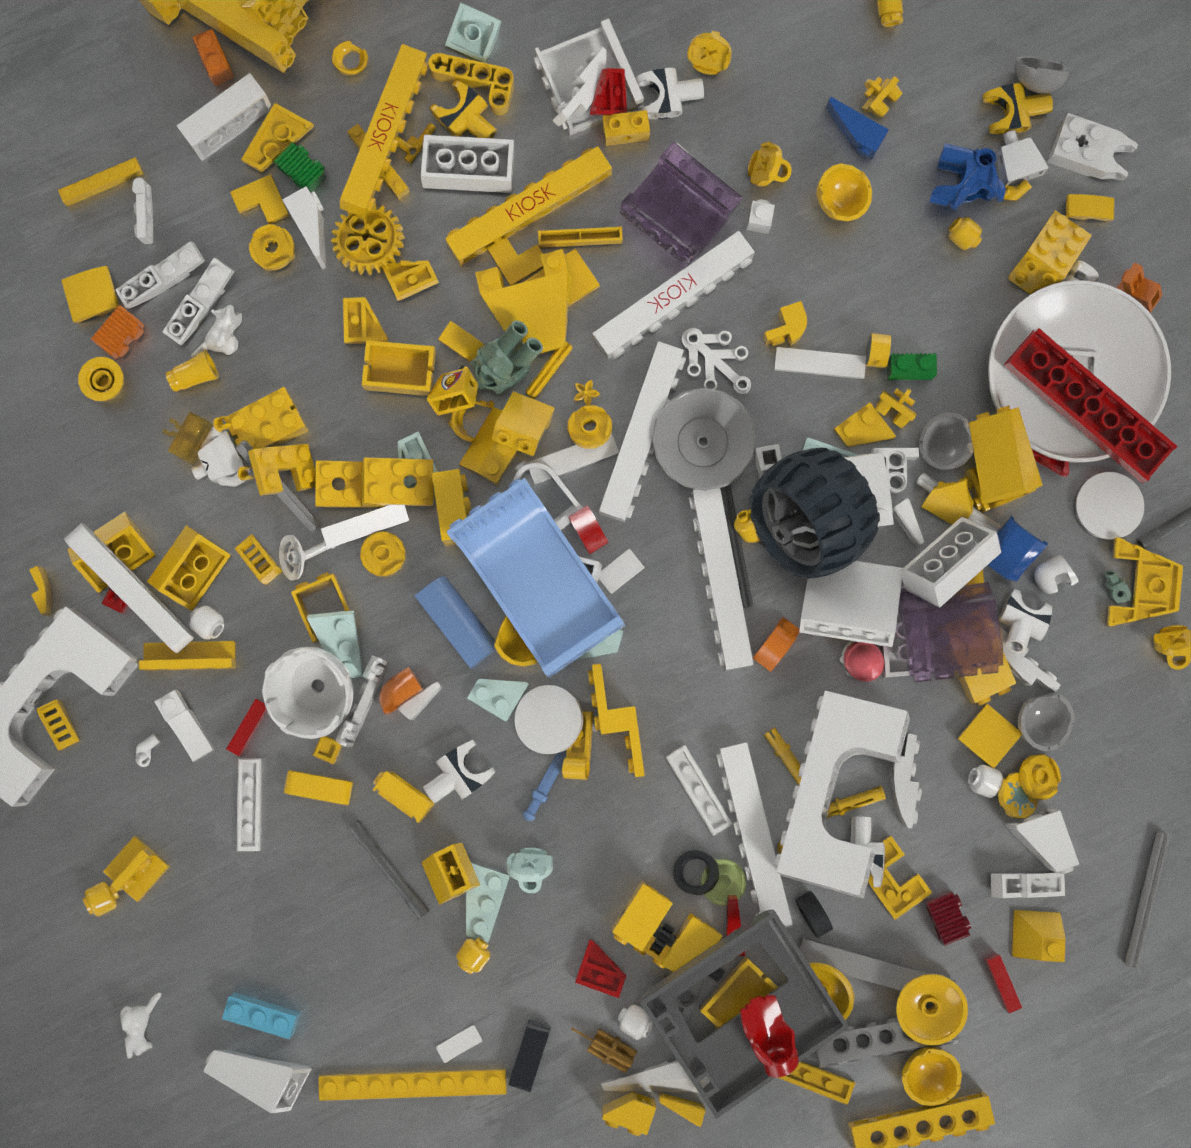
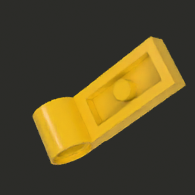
M582 711V730L572 746L567 749L566 758L563 761L562 774L564 779L587 780L589 777L593 712Z

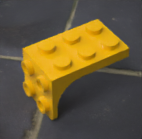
M1055 210L1022 259L1012 270L1008 279L1030 295L1042 288L1062 282L1092 235Z

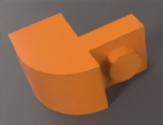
M1135 262L1130 270L1127 269L1124 272L1122 281L1117 289L1122 290L1141 303L1149 313L1152 312L1163 296L1161 284L1145 278L1143 266Z
M782 617L753 656V659L771 672L795 642L800 629Z

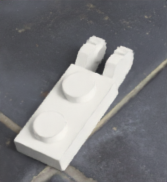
M138 177L132 184V191L136 194L134 213L137 216L134 233L144 244H152V189L144 179Z

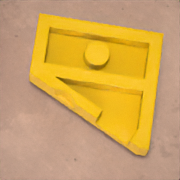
M429 261L387 262L389 269L382 266L397 301L439 283Z

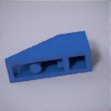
M830 97L826 109L852 148L860 156L873 159L889 129L835 98Z

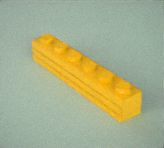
M357 123L347 131V134L360 150L366 133ZM390 165L388 172L384 171L381 178L384 179V182L396 198L400 200L410 191Z
M134 157L63 187L58 192L63 203L69 206L143 175L144 172L139 161Z
M622 226L538 230L539 248L622 244L623 242Z

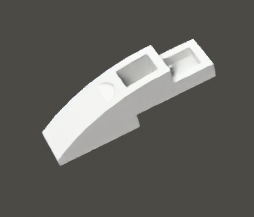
M604 47L597 53L593 51L585 59L588 64L585 67L581 65L573 74L575 79L570 84L573 90L567 95L570 100L567 103L563 101L555 110L558 114L552 120L558 126L564 123L572 113L577 118L581 116L593 102L601 71L606 67V49Z
M190 241L157 265L148 266L115 290L126 309H130L189 277L191 275L190 272L204 263L205 260L195 243Z
M213 258L191 294L185 296L162 332L182 345L215 307L226 291L224 287L235 271L219 259Z
M992 621L991 623L1012 674L1025 686H1031L1036 682L1049 693L1056 692L1061 686L1056 681L1057 677L1049 671L1044 672L1038 668V662L1031 657H1024L1030 649L1026 648L1024 653L1018 654L1010 652L1005 645L1009 635L1006 632L1008 630L1007 627L998 621L996 623Z
M906 734L899 763L891 762L890 781L894 805L903 826L906 828H912L913 824L917 823L918 811L915 810L916 801H920L922 794L919 782L910 781L916 772V763H913L914 754H918L920 741L917 740V735Z

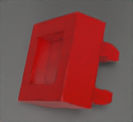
M109 587L101 604L124 614L128 605Z

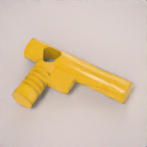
M432 123L427 125L418 139L411 136L408 142L397 136L399 140L398 147L408 153L404 160L409 164H412L423 148L424 135H432L436 127ZM410 150H416L415 154L411 155Z

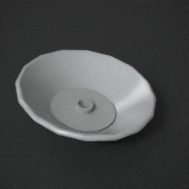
M708 388L684 391L667 402L656 418L652 437L656 459L666 474L684 487L703 491L726 487L741 477L753 460L757 440L753 420L741 402L723 391ZM705 439L707 441V445H700L699 440Z

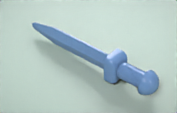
M567 750L555 755L537 790H533V800L527 811H523L525 820L533 821L536 818L534 815L540 804L547 801L548 797L546 796L563 766Z

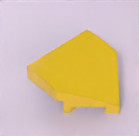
M967 478L950 483L939 481L937 487H933L921 507L952 525L961 517L968 519L973 512L974 499L970 496Z

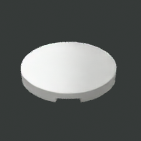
M1103 472L1094 475L1086 480L1077 492L1075 503L1077 520L1086 532L1096 538L1114 540L1116 537H1125L1138 527L1143 518L1144 499L1139 487L1130 478L1120 473Z
M543 685L530 690L520 700L515 712V728L520 740L529 749L541 754H557L567 750L575 742L583 727V712L576 697L564 688L554 685Z

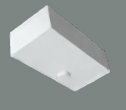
M249 73L179 123L177 127L200 160L203 161L266 116L272 105L266 93Z
M424 135L421 166L423 188L512 193L515 154L514 140Z
M961 517L900 570L905 590L940 608L1001 553L997 532Z

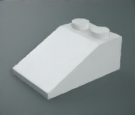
M304 187L282 200L319 265L324 269L326 268L324 218L321 214V211L324 209L314 191L310 193L308 188Z
M883 452L844 457L848 461L850 460L861 475L866 478L872 494L876 497L877 510L880 513V521L877 527L894 525L892 501Z

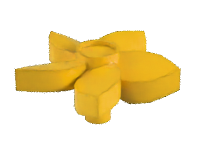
M592 380L588 381L585 387L582 384L575 383L579 393L576 394L574 401L584 399L586 405H591V397L594 398L600 395L597 390L592 389Z

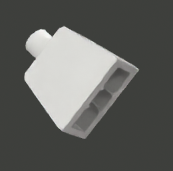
M1015 130L1002 135L1006 145L998 151L997 160L1001 181L1004 185L1012 186L1021 183L1024 179L1030 180L1042 176L1047 171L1048 165L1031 138L1019 141Z

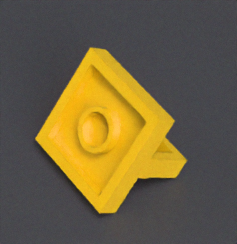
M134 836L103 872L114 881L110 886L117 892L124 890L136 902H139L167 871L170 865L137 836Z

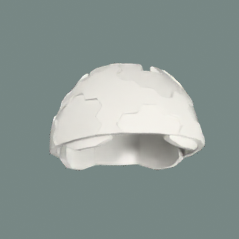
M300 647L285 652L268 666L265 671L262 693L268 714L283 732L300 738L315 739L332 733L343 723L352 706L354 688L349 671L335 655L316 647ZM316 679L324 683L323 691L315 688L314 682Z

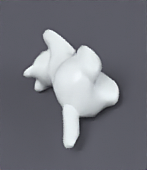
M228 305L218 310L212 309L211 312L215 315L216 321L207 332L205 342L191 354V357L193 358L208 349L214 352H222L226 355L234 353L238 349V340L233 335V332L242 322V313H234L233 305Z
M160 992L150 999L147 1006H126L120 1012L122 1029L126 1032L124 1041L128 1059L132 1058L133 1053L139 1056L147 1049L152 1048L151 1042L146 1040L144 1033L149 1021V1015L162 995Z

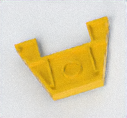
M1114 538L1113 558L1136 560L1132 608L1108 606L1106 626H1116L1179 611L1183 565L1147 551L1122 538Z

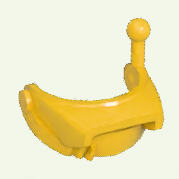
M492 400L475 401V405L488 406L489 408L495 406ZM467 409L453 412L448 424L457 436L473 443L476 438L470 436L463 426V416Z

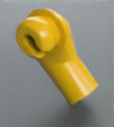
M1026 179L1017 186L1005 185L1006 190L1003 200L1016 201L1030 190L1032 186Z

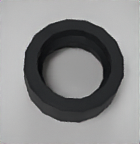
M698 850L687 851L679 856L673 869L674 881L677 886L685 893L693 895H703L713 890L720 874L715 859L708 853ZM693 859L703 860L709 867L710 872L706 883L697 887L689 885L683 876L685 865Z
M812 891L795 899L804 920L816 938L833 930L825 910Z

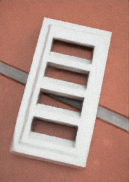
M907 498L892 508L893 516L913 545L917 547L924 543L910 500Z
M438 682L432 684L401 704L397 709L409 720H414L442 689V685Z

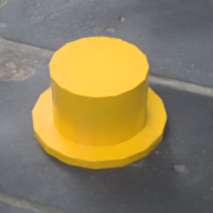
M95 357L88 360L81 367L78 374V384L87 398L94 401H108L121 391L124 384V374L121 367L114 360L107 357Z

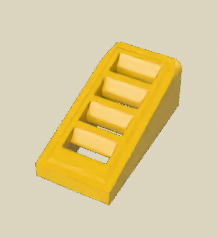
M253 534L235 547V550L264 585H267L282 572L279 565ZM253 544L256 546L250 552L245 554V551L249 549ZM258 552L261 553V554H259L255 559H253L252 561L250 560V559H251L252 557H254ZM265 559L267 560V561H266L265 563H263L260 567H258V568L256 567V566H257L258 564H260L263 560H265Z
M60 699L53 700L36 709L58 751L80 741ZM56 708L57 712L48 716L47 712ZM61 717V721L52 724V720ZM66 726V729L56 733L55 729ZM70 733V738L62 742L60 741V737Z
M663 1092L659 1093L658 1099L662 1105L696 1126H702L706 1111L704 1104Z

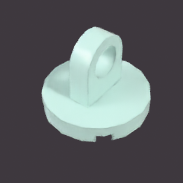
M523 848L520 850V853L515 854L514 852L507 859L508 874L510 877L518 880L519 887L526 893L538 892L541 889L543 879L553 871V858L551 855L548 856L546 851L539 848Z

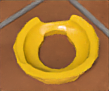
M344 41L334 48L332 63L340 73L348 76L356 75L367 66V51L352 44L351 41ZM350 51L360 54L359 65L354 69L346 68L343 65V57L350 53Z

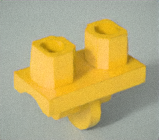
M893 76L891 79L887 78L884 81L880 77H877L875 81L867 79L864 83L867 89L864 95L869 99L861 109L865 113L871 112L878 118L883 117L889 110V107L883 102L884 98L887 97L891 102H895L903 94L896 85L899 82L898 78Z
M898 388L894 391L893 394L899 397L900 400H897L884 390L879 396L881 399L875 408L884 416L891 407L899 411L892 422L900 428H903L910 420L913 421L917 413L903 404V402H906L912 406L915 403L909 397V394L912 392L909 388L905 393Z

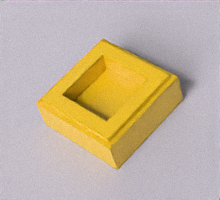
M328 736L320 737L312 756L335 764L342 745Z

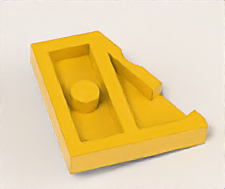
M366 297L343 298L345 344H364L366 340L388 342V337Z
M870 402L833 429L846 448L884 440L889 441L896 437Z

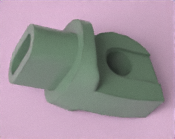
M1106 571L1104 573L1107 580L1105 586L1109 589L1111 599L1120 604L1133 600L1124 580L1119 578L1115 571Z

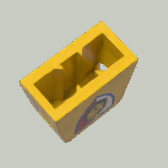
M459 365L455 371L440 375L429 393L427 401L438 416L474 407L478 383L468 367Z

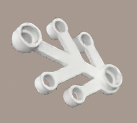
M687 329L682 335V344L689 350L688 375L695 378L701 372V367L698 364L699 351L705 357L704 388H707L706 384L708 382H712L715 386L713 390L717 389V381L714 376L715 366L733 383V391L736 394H747L751 388V381L745 376H739L722 360L737 359L743 361L748 356L747 348L739 346L736 349L711 350L705 344L720 343L726 346L731 342V333L722 331L719 334H702L699 329ZM694 335L697 337V341L690 342L689 337ZM727 335L729 340L724 342L721 340V336ZM743 350L745 356H738L737 351ZM696 367L698 372L693 374L690 372V368ZM740 381H744L746 383V387L740 388L738 386V383Z

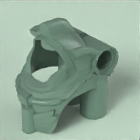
M513 321L502 336L488 342L477 350V357L471 361L478 383L477 390L486 388L494 390L496 394L500 395L521 381L529 373L530 364L541 353L543 346L536 338H529L525 343L522 341L528 333V329L523 322Z

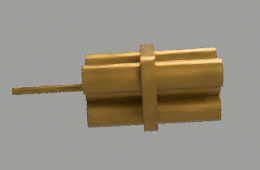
M571 1028L574 1032L592 1041L587 1048V1052L601 1059L603 1064L606 1065L608 1063L623 1073H626L628 1068L630 1069L637 1050L621 1042L619 1037L615 1036L614 1038L598 1029L594 1038L591 1039L576 1029Z

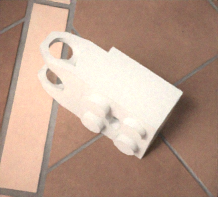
M1067 113L1060 123L1047 163L1087 177L1093 176L1098 179L1124 181L1129 172L1116 163L1113 155L1115 152L1133 153L1137 149L1138 144L1121 131Z

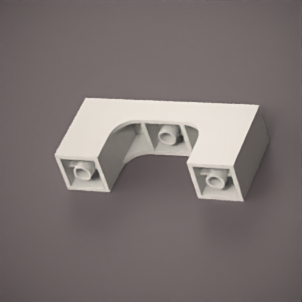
M65 607L57 611L53 617L54 622L50 627H45L38 636L40 639L37 643L31 645L25 651V658L20 664H15L9 671V678L5 682L0 683V798L11 807L26 806L55 770V768L25 744L22 728L26 718L58 678L72 672L101 695L114 696L139 665V660H141L87 616L73 608Z
M825 691L824 696H820L817 703L819 715L812 722V741L808 740L806 744V763H802L799 770V777H801L800 786L796 785L793 792V799H795L794 808H790L788 811L787 822H789L787 831H783L780 842L783 845L781 854H777L774 867L777 868L776 872L783 877L864 899L875 852L871 848L833 838L826 826L829 806L839 769L848 758L862 754L899 763L910 717L908 711Z

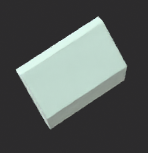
M460 3L445 46L486 63L497 41L502 21L464 3Z

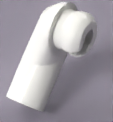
M155 733L151 734L136 747L135 759L140 767H146L150 764L151 749L161 742Z

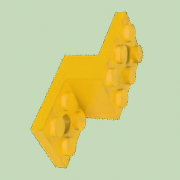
M364 457L362 462L316 460L315 507L383 508L386 505L432 506L433 459ZM405 477H413L416 480V486L414 488H407L403 482ZM336 478L342 479L345 483L344 489L335 490L332 486V481Z
M593 664L592 670H588L589 684L594 685L595 693H591L592 707H597L598 716H594L596 731L600 730L601 735L628 731V736H624L626 750H631L632 759H627L629 773H634V777L645 776L635 706L607 710L601 664Z

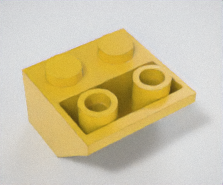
M463 843L452 844L433 853L421 862L439 905L481 886Z
M631 1091L603 1105L601 1110L602 1120H605V1124L613 1128H618L619 1126L627 1128V1132L632 1135H647L656 1110V1103L654 1098Z

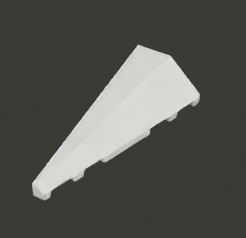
M678 1060L669 1063L666 1061L601 1082L604 1091L699 1093ZM705 1077L699 1083L704 1088L710 1080L708 1077Z

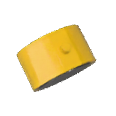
M870 333L866 350V366L886 369L890 355L891 335Z

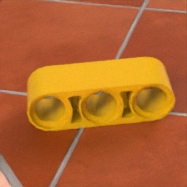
M288 770L283 793L349 805L353 782Z

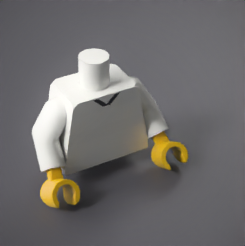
M220 416L214 419L212 429L201 444V449L197 452L202 463L192 467L191 470L197 480L208 475L211 481L218 483L220 486L237 487L246 480H253L255 477L254 475H248L252 467L247 465L245 459L236 450L235 438L230 432H224L225 429L231 427V424H223L225 416Z

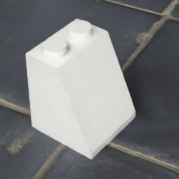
M1047 809L1032 814L1027 818L1006 823L1007 829L1045 869L1054 871V873L1060 872V874H1065L1073 871L1074 866L1079 865L1060 810Z

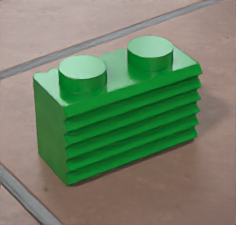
M291 142L273 162L300 189L307 187L311 193L326 179L325 167L317 159L311 160L308 157L309 152L301 144L296 146Z
M893 353L889 357L887 380H932L937 375V355L935 353H929L928 355L926 353H920L919 355L917 353H911L910 355L908 353H902L901 355Z

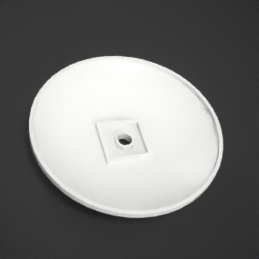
M1076 280L1060 282L1029 295L1002 322L993 340L989 355V388L996 409L1010 405V409L1019 407L1032 450L1049 458L1066 462H1092L1110 457L1004 366V363L1027 336L1038 328L1152 425L1158 420L1170 390V354L1167 342L1156 320L1132 296L1120 289L1099 282Z

